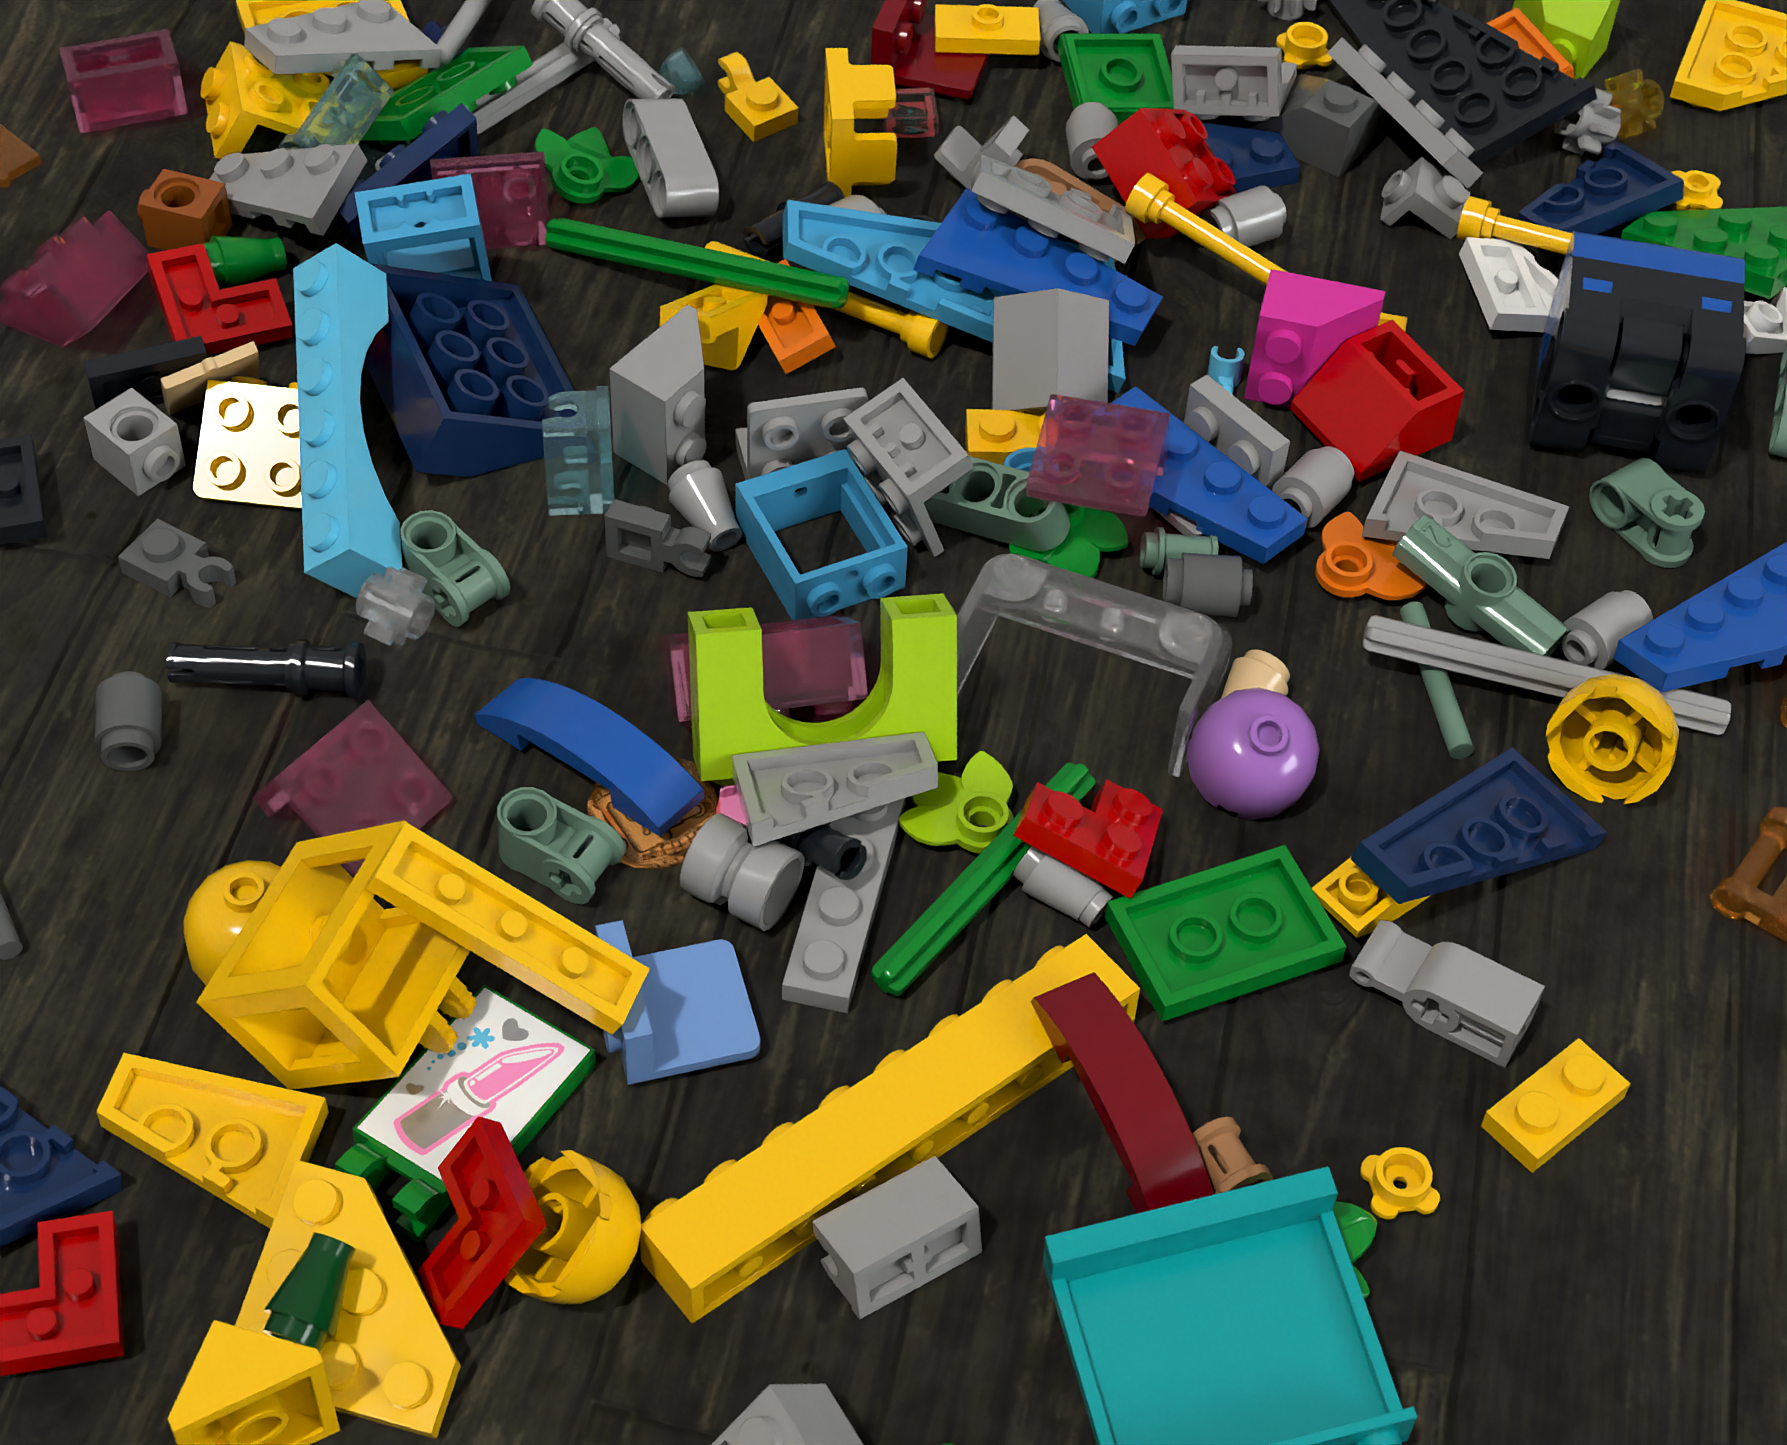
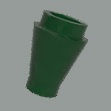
M314 1232L307 1248L264 1308V1311L270 1315L263 1331L276 1338L315 1348L320 1353L326 1338H335L349 1264L356 1249L336 1238Z

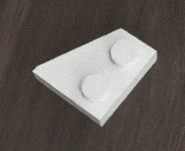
M1467 237L1459 255L1490 330L1544 332L1559 279L1549 270L1541 267L1535 261L1534 256L1520 243L1505 239Z

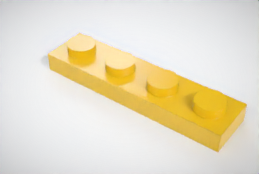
M407 822L404 823L394 837L366 886L367 890L611 1035L623 1025L650 968Z

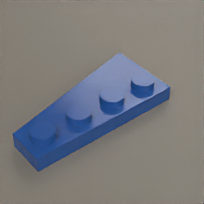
M968 188L965 189L919 254L913 269L933 277L935 269L961 278L960 287L981 294L985 287L1008 295L1060 288L1109 300V338L1133 346L1140 339L1163 299V296L1057 237H1049L1038 232L1028 224V221L1008 211L1003 214L987 208L977 200L978 194Z
M1136 386L1053 441L1051 458L1067 466L1076 461L1094 470L1095 480L1115 490L1122 484L1148 497L1146 506L1166 516L1170 512L1180 513L1196 521L1197 531L1208 537L1210 535L1217 536L1218 542L1262 564L1269 561L1305 533L1308 520L1305 516Z

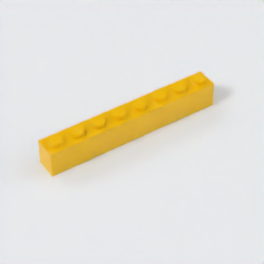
M1087 934L1065 948L1060 945L1050 949L1038 960L1033 969L1013 982L1007 979L996 984L985 995L981 1003L961 1016L957 1014L947 1016L932 1029L926 1039L907 1051L900 1049L887 1055L871 1075L851 1088L848 1085H844L832 1091L824 1098L817 1110L795 1124L787 1122L775 1128L764 1139L762 1145L739 1161L728 1160L718 1165L709 1173L702 1185L679 1200L677 1198H670L657 1205L648 1214L644 1223L641 1224L640 1249L642 1263L693 1324L816 1241L817 1238L813 1231V1220L934 1156L939 1158L1072 1068L1071 1060L1063 1064L1061 1063L1031 1003L1034 997L1095 972L1113 993L1134 1023L1140 988Z

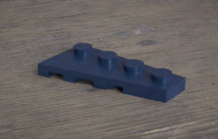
M1512 747L1361 841L1350 859L1394 901L1401 904L1594 850L1608 832Z

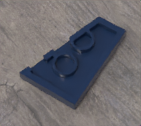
M462 103L450 113L442 110L435 114L424 125L422 129L423 134L408 147L404 144L396 146L382 159L379 165L380 169L366 181L362 179L355 181L336 214L338 226L352 241L361 236L354 192L445 178L444 173L456 160L459 159L466 167L480 158L477 119Z

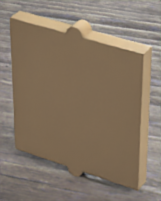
M254 341L218 356L206 358L196 365L161 378L164 403L169 415L204 402L208 380L231 382V377L234 376L260 379L259 352Z

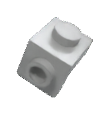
M1013 115L985 144L981 145L963 127L957 126L944 140L934 154V157L944 166L951 177L960 181L966 188L971 190V174L981 154L1014 166L1023 155L1017 147L1029 129Z
M1421 157L1405 172L1403 170L1395 172L1385 184L1382 190L1384 202L1380 220L1391 226L1410 210L1443 235L1452 239L1457 234L1460 217L1471 192L1466 190L1458 179L1444 174Z

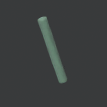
M1410 602L1400 609L1403 622L1431 628L1422 603ZM1418 664L1449 756L1452 759H1463L1470 756L1474 751V746L1447 671Z

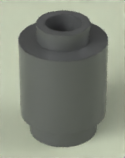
M1182 553L1180 558H1166L1162 589L1163 606L1177 607L1179 614L1237 617L1239 606H1249L1251 602L1253 587L1252 569H1242L1241 556Z
M132 671L120 672L102 681L96 689L94 745L97 751L101 753L102 762L112 769L136 771L148 767L154 761V754L161 747L162 690L156 682L143 674Z

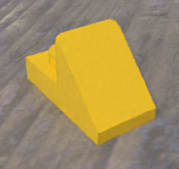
M715 284L660 306V327L687 304L697 310L703 364L727 370H736L741 365L767 306L768 295Z

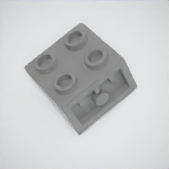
M1176 45L1171 53L1174 109H1186L1187 112L1196 115L1199 120L1214 119L1220 115L1242 116L1248 121H1264L1271 117H1279L1297 76L1296 63H1282L1281 48Z
M1205 375L1190 384L1184 424L1272 491L1275 482L1284 474L1290 441L1210 376ZM1130 489L1145 503H1147L1148 497ZM1156 511L1183 535L1208 537L1196 530V521L1180 513L1170 512L1166 516Z
M902 378L843 418L854 440L846 447L857 466L865 474L864 479L881 506L889 504L897 513L893 516V520L905 539L912 546L921 541L935 558L944 551V548L924 502L974 467L968 453L907 381Z
M865 388L750 403L747 407V427L735 429V445L745 480L837 451L847 450L846 446L854 440L843 418L868 402L869 399ZM857 466V468L859 469L860 473H861L862 476L864 477L865 474H864V473L860 470V468Z

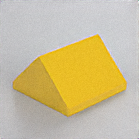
M215 1320L167 1418L177 1445H311L340 1431L324 1362L317 1349Z

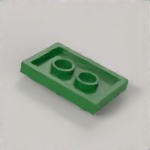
M525 46L467 48L454 56L450 63L440 65V68L432 69L347 120V123L355 140L378 141L380 145H387L395 141H405L407 145H410L423 134L422 129L424 125L438 112L446 110L450 113L461 103L470 112H473L478 107L475 102L477 99L487 93L495 95L514 87L518 83L516 75L530 68L533 64Z
M1286 845L1136 892L1131 899L1124 896L1108 901L1105 911V919L1162 1022L1342 962L1347 947Z

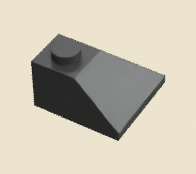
M1301 74L1294 81L1279 117L1255 121L1249 129L1280 133L1295 158L1340 178L1388 126L1391 121V115L1376 100L1358 93L1348 86L1338 84L1329 79Z

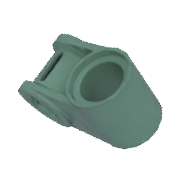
M1641 458L1592 484L1589 499L1596 517L1637 549L1645 560L1663 568H1677L1685 565L1690 560L1694 548L1690 537L1692 531L1702 523L1705 513L1704 505L1697 496L1686 491L1668 476L1656 462L1648 458Z
M428 510L412 514L403 522L400 531L405 578L410 585L415 587L435 606L439 614L452 626L459 627L469 620V612L491 598L499 601L510 594L509 579L498 560L490 552L479 547L450 517L442 512Z
M521 787L512 790L502 797L497 806L499 855L503 863L511 870L520 872L547 886L557 895L574 904L589 902L596 890L594 885L596 880L608 865L619 863L626 853L625 842L612 826L601 819L583 814L551 797L543 790L534 787Z

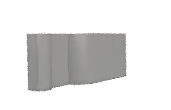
M1385 920L1379 921L1353 963L1349 974L1358 984L1366 987L1372 986L1402 1001L1406 1013L1422 1027L1503 1068L1507 1066L1530 1025L1545 986L1464 946L1453 942H1440L1431 946L1404 933L1395 923Z

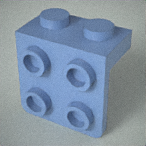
M623 920L595 926L598 938L650 968L623 1025L613 1035L603 1030L608 1053L618 1051L620 1053L628 1085L751 1059L759 1053L761 1041L736 953L729 941L719 939L632 957Z

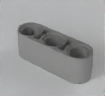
M680 98L628 99L623 110L624 138L656 216L660 218L712 217L718 208V179L684 100Z

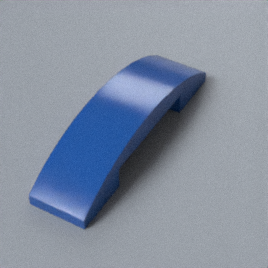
M519 678L474 714L476 724L518 750H523L532 742L610 791L614 809L660 837L705 798L704 789L671 755L641 730L597 701L560 684L542 679Z

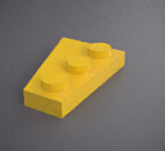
M123 1053L96 1111L101 1127L270 1229L295 1161L309 1162L329 1113L326 1097Z

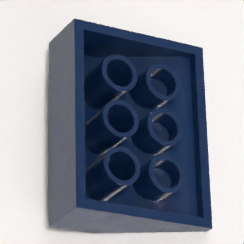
M370 263L386 273L389 322L375 335L366 352L364 362L416 472L430 475L442 474L471 477L594 444L598 434L519 285Z

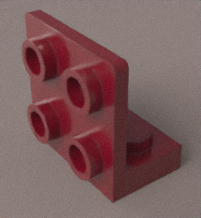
M885 0L872 27L871 65H891L893 67L894 82L897 86H908L932 91L948 97L972 98L990 54L935 52V15L925 13L927 0Z

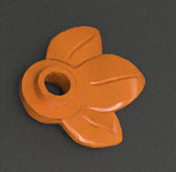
M1345 512L1327 522L1323 528L1321 541L1324 552L1317 560L1315 576L1319 584L1328 592L1341 597H1357L1367 593L1384 600H1403L1416 596L1428 586L1425 581L1392 556L1399 541L1361 537L1364 527L1351 512Z

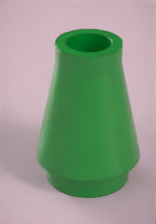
M211 236L210 241L204 243L219 289L240 286L273 272L286 269V253L279 237L263 239Z

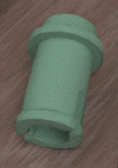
M1156 527L1154 532H1144L1142 535L1141 568H1150L1152 575H1160L1162 569H1164L1166 558H1180L1182 553L1218 555V538L1211 535L1205 537L1166 534L1164 527Z

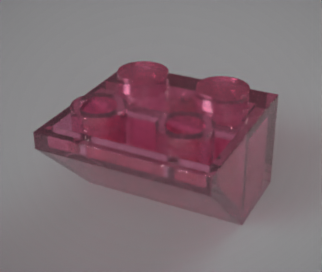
M168 29L59 48L60 61L79 133L109 130L117 126L149 120H163L171 116L187 114L178 60Z
M544 152L430 160L432 180L471 173L486 249L547 245L545 243V236L547 233L546 225L549 222Z
M110 210L91 222L83 215L60 235L56 233L46 240L32 254L36 260L26 269L24 267L18 269L0 285V293L4 296L0 300V323L64 348L89 333L148 272L147 254L150 253Z

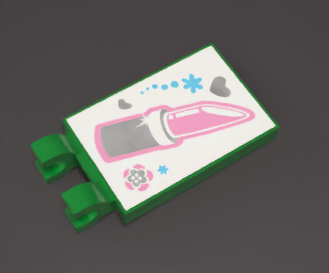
M483 985L473 996L476 997L475 1001L477 1004L470 1017L465 1018V1020L461 1018L457 1020L454 1017L448 1024L453 1027L458 1036L450 1053L438 1054L426 1048L352 1129L355 1145L347 1150L335 1163L336 1171L365 1178L374 1194L392 1170L409 1179L410 1182L392 1199L393 1207L403 1213L395 1222L396 1230L419 1244L434 1227L445 1209L450 1204L453 1205L439 1173L438 1166L475 1119L481 1116L501 1122L517 1157L596 1066L595 1049L486 985Z

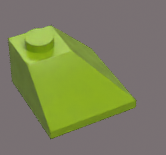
M1515 0L1513 9L1518 7L1573 66L1574 79L1577 80L1579 77L1584 78L1606 51L1620 0Z

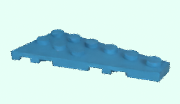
M787 200L783 212V258L817 272L844 277L851 286L992 343L994 297L1008 295L988 287L984 288L982 294L960 287L961 278L936 269L933 277L913 270L919 254L941 223ZM1066 242L1067 244L1082 251L1079 248L1078 244ZM1110 257L1108 261L1098 260L1115 270L1114 258ZM1108 338V390L1119 393L1126 380L1122 342Z

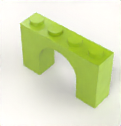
M944 593L880 598L881 666L874 688L868 697L850 713L835 720L820 723L801 722L788 718L772 708L764 699L762 629L752 607L688 612L693 758L701 781H712L718 785H734L732 755L919 732H925L937 764L940 761L957 760V615Z

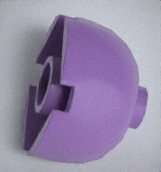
M1257 687L1235 690L1210 705L1193 729L1186 756L1191 780L1207 802L1216 808L1221 805L1228 811L1239 813L1236 816L1238 818L1255 820L1274 817L1293 806L1299 800L1314 778L1320 748L1315 726L1301 706L1282 693Z

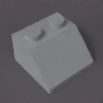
M688 304L609 368L614 453L666 485L670 476L678 468L689 462L701 460L707 445L705 440L706 399L704 395V364L697 310Z

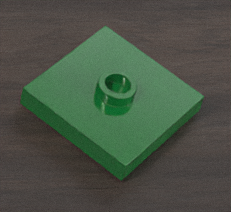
M1160 34L1060 35L1057 48L1073 109L1088 102L1101 103L1114 113L1118 124L1124 122L1140 108L1174 109L1172 74Z

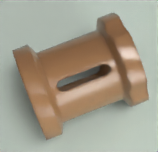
M1231 1117L1217 1118L1203 1125L1192 1134L1215 1194L1273 1179L1266 1165L1256 1164L1239 1140L1241 1129L1234 1118Z

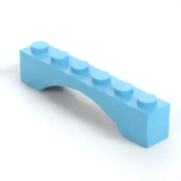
M335 243L293 268L304 573L358 599L403 576L400 522L384 494L372 464L364 434L360 405L361 372L366 352L377 332L389 322L386 273Z

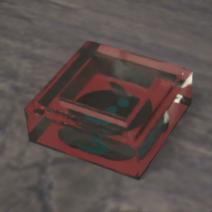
M934 88L895 89L896 106L893 109H889L888 116L883 118L884 132L895 133L897 138L938 137L939 120Z

